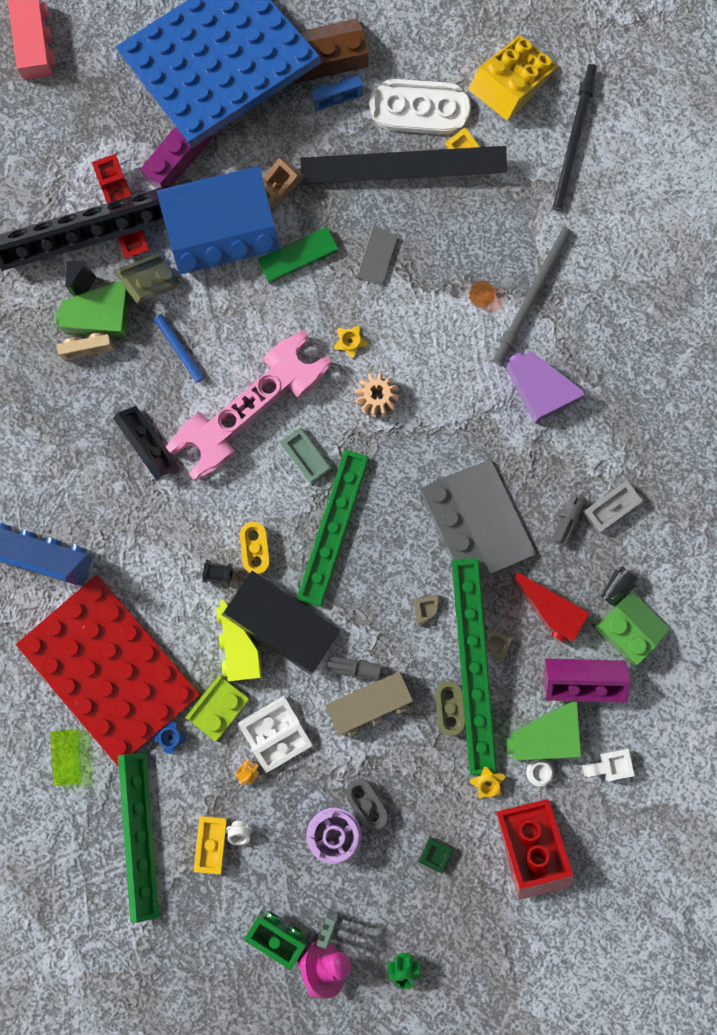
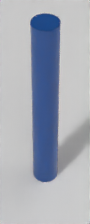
M162 314L154 318L155 323L196 383L202 381L205 378L169 323Z

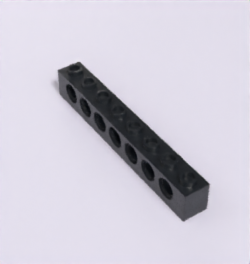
M188 179L0 234L1 271L163 225L165 222L157 190L193 181Z

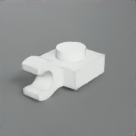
M629 749L601 753V762L582 765L584 776L587 777L604 774L606 781L634 776Z

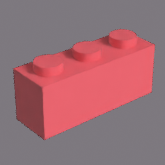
M8 0L18 72L23 80L52 76V65H55L56 62L54 52L49 48V42L52 41V33L49 25L46 26L45 18H49L46 2L41 0Z

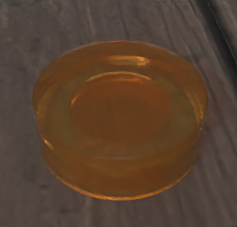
M487 281L475 282L469 290L471 304L477 308H486L492 304L495 297L494 287Z

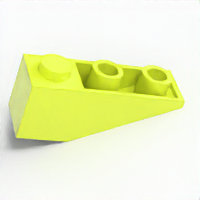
M220 600V607H216L217 622L222 623L223 633L219 634L220 649H225L226 660L222 661L223 677L227 676L230 682L263 678L259 649L246 631L222 616L228 603L225 600Z

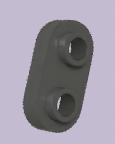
M356 779L350 782L346 789V798L362 825L370 831L382 829L387 822V811L372 786L363 779ZM356 788H362L365 791L363 797L358 798L355 796L354 791ZM372 811L378 812V820H370L369 813Z

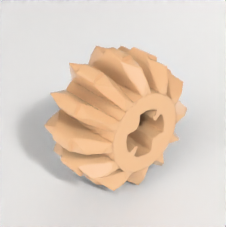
M379 373L376 380H374L372 374H368L369 383L361 379L359 384L362 388L355 389V394L360 396L356 400V404L364 405L362 408L364 414L372 409L371 417L373 418L376 417L377 411H380L383 417L387 416L385 408L394 411L395 405L392 402L399 401V396L394 394L399 389L398 385L390 386L393 381L391 377L382 381L383 373ZM376 391L377 393L381 391L382 399L379 400L377 397V400H374L372 392Z

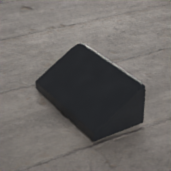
M66 261L65 287L73 297L88 292L96 279V275L86 261Z

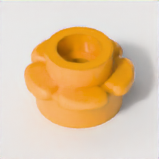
M248 759L238 768L235 777L240 780V785L244 783L250 785L258 777L257 763H253Z

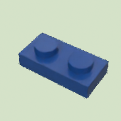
M360 76L354 78L346 77L338 83L320 85L311 91L315 111L362 97L363 84Z

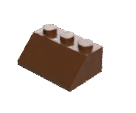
M357 18L299 31L302 37L319 55L321 64L296 79L295 84L369 67V52L363 29Z

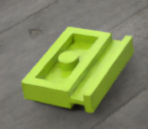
M218 675L185 718L217 742L250 698L222 676Z

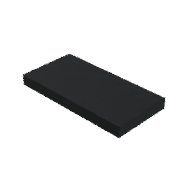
M253 570L222 613V616L309 675L314 673L340 632L338 628Z

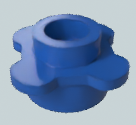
M173 721L168 722L164 729L154 735L155 741L164 747V752L167 754H172L179 744H184L187 740L186 734L181 733L177 728V724ZM169 735L173 736L172 740L168 739Z

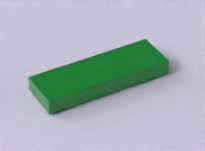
M325 227L257 260L270 284L338 252V248L328 227Z

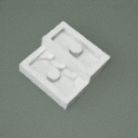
M285 695L238 722V726L266 773L313 746Z

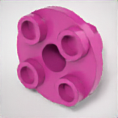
M317 941L313 942L298 958V966L301 969L303 981L311 998L329 999L335 997L341 991L344 979L348 978L351 973L349 957L345 952H339L332 943H329L328 948L326 947L325 949L317 946Z

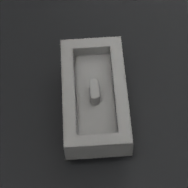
M626 480L583 513L597 532L600 533L643 501Z

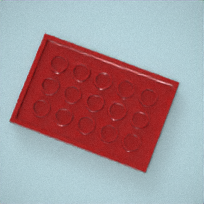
M98 574L15 644L117 767L119 766L118 755L135 753L158 731L163 729L168 722L172 721L201 695Z

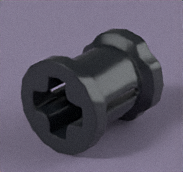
M206 559L202 583L211 581L224 583L226 587H229L232 580L233 563H228V565L211 563V560Z

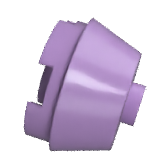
M328 808L322 810L309 823L307 829L308 846L313 855L325 863L339 864L349 860L356 854L361 844L362 833L357 819L344 809Z

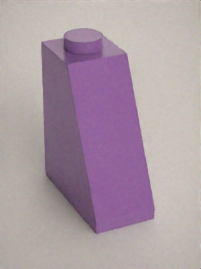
M532 351L525 355L523 352H519L509 358L510 362L507 364L506 371L534 423L580 401L585 395L582 389Z

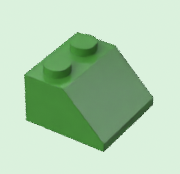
M632 590L594 626L597 632L631 666L638 665L659 644L670 629Z

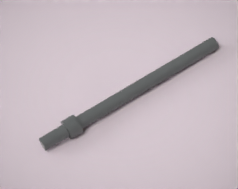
M563 227L511 326L507 332L503 333L499 341L501 344L492 360L494 363L502 365L509 350L514 348L518 340L516 336L572 232L569 228Z

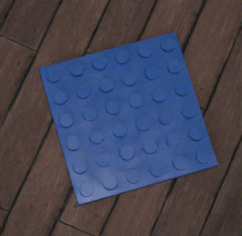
M186 0L115 46L119 55L191 148L321 64L320 57L271 0Z

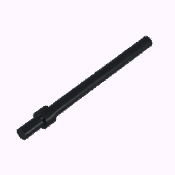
M588 64L584 82L580 83L578 91L580 98L552 207L555 211H562L589 100L593 97L595 90L594 80L597 71V65Z

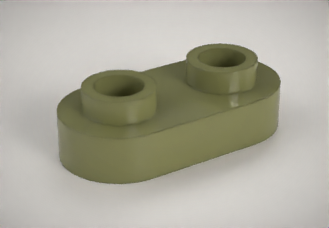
M446 681L441 683L435 691L437 724L441 732L454 736L459 734L465 726L463 696L459 685ZM449 689L453 692L451 700H446L443 697L445 690ZM448 717L455 718L456 724L453 727L446 725Z

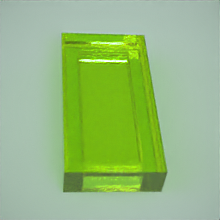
M79 729L50 731L53 786L82 783Z

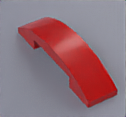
M116 154L92 162L106 203L132 196ZM144 230L118 237L125 259L150 251Z

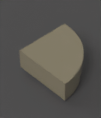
M440 594L413 599L417 625L428 622L436 614L440 604Z
M488 628L486 634L488 650L496 660L503 663L513 638Z

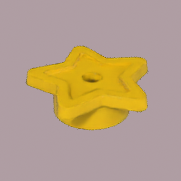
M358 325L352 329H337L340 339L334 346L335 350H345L351 358H354L358 348L367 346V342L360 337V327ZM349 339H352L353 342H352V343H348V340H349Z
M484 767L481 776L472 778L470 783L478 788L479 799L495 795L501 796L500 784L505 779V775L493 774L488 767Z

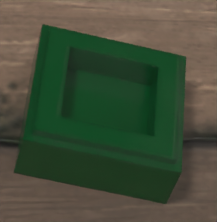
M429 836L418 862L443 874L454 848Z

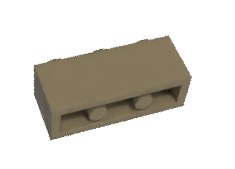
M399 671L325 706L338 735L344 733L346 737L360 732L359 726L369 722L370 726L384 721V714L394 711L395 715L410 709L408 703L413 702Z

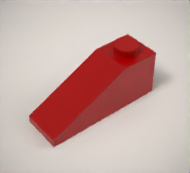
M518 572L513 580L543 625L552 632L550 636L563 644L566 640L573 642L589 613Z

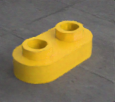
M248 522L240 530L243 566L249 573L253 570L258 575H261L270 566L267 532L260 523ZM253 531L259 534L258 539L255 541L249 539V535ZM256 557L262 560L261 565L258 567L252 565V560Z

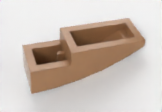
M279 158L263 178L271 214L305 177L285 158Z

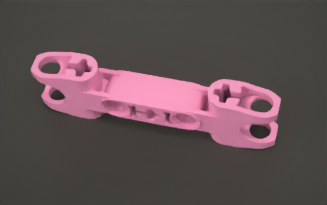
M304 329L279 342L263 359L271 369L222 409L214 418L209 421L202 412L197 413L182 425L178 433L166 446L172 455L188 446L200 449L201 459L189 474L195 482L221 468L236 453L228 442L272 406L287 391L291 390L298 399L303 397L317 385L324 373L330 368L332 360L328 356L312 364H304L298 360L297 353L309 339ZM268 383H273L277 386L276 390L270 394L264 393L263 387ZM247 401L251 404L253 403L254 409L246 408L245 403ZM237 409H239L240 413L243 414V419L240 418L238 412L236 411ZM228 417H234L237 420L232 428L223 426L224 420Z

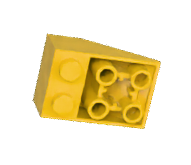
M519 35L478 68L468 90L508 121L521 110L554 73L558 65L549 56L543 54L532 45L529 40Z

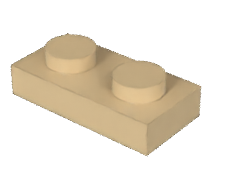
M93 333L89 335V338L81 340L79 338H68L63 341L64 343L56 344L58 355L64 361L115 351L113 340L108 334L105 335L104 333Z

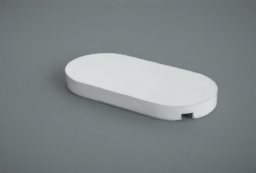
M390 79L381 83L377 89L375 88L370 97V113L373 120L380 127L390 131L453 134L466 125L471 112V102L468 95L462 91V88L453 83Z

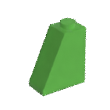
M123 280L61 301V309H58L56 312V324L59 325V328L65 334L91 335L93 333H104L110 337L126 338L130 294L122 284Z
M566 702L511 731V738L506 740L507 753L512 754L513 760L581 757L577 702Z

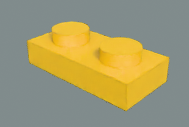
M199 816L193 872L222 874L226 839L225 831L228 818Z

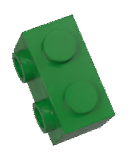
M260 911L243 941L289 970H292L306 946L307 939L304 938L305 933L293 925L290 928L280 923L281 918L271 911L266 913Z

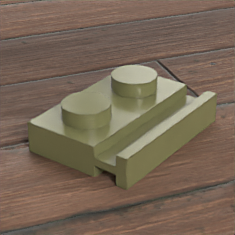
M159 253L120 267L115 274L117 277H121L123 280L122 284L137 304L173 290L180 283L166 262L163 263L160 260Z

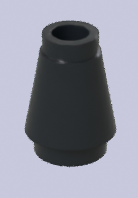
M621 566L618 571L615 569L600 597L613 606L636 587L635 583L639 579Z

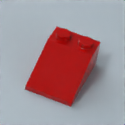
M549 799L496 811L518 900L572 887L574 875Z

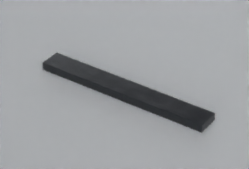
M506 146L300 158L301 173L305 176L302 179V185L507 173Z

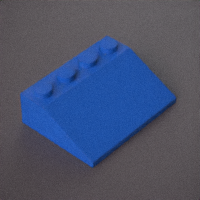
M260 166L157 190L179 275L280 250Z
M0 523V562L81 587L84 586L93 559L92 556L86 554L87 549L76 545H71V548L68 549L61 546L62 541L46 537V540L42 541L36 539V533L21 529L20 534L11 531L12 526Z

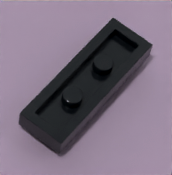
M134 406L117 412L113 417L114 421L156 481L176 474L180 467L138 407Z

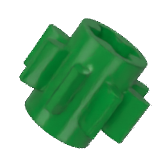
M409 953L397 954L394 962L388 961L389 981H394V985L400 989L414 987L415 980L421 981L420 960L415 961V957Z

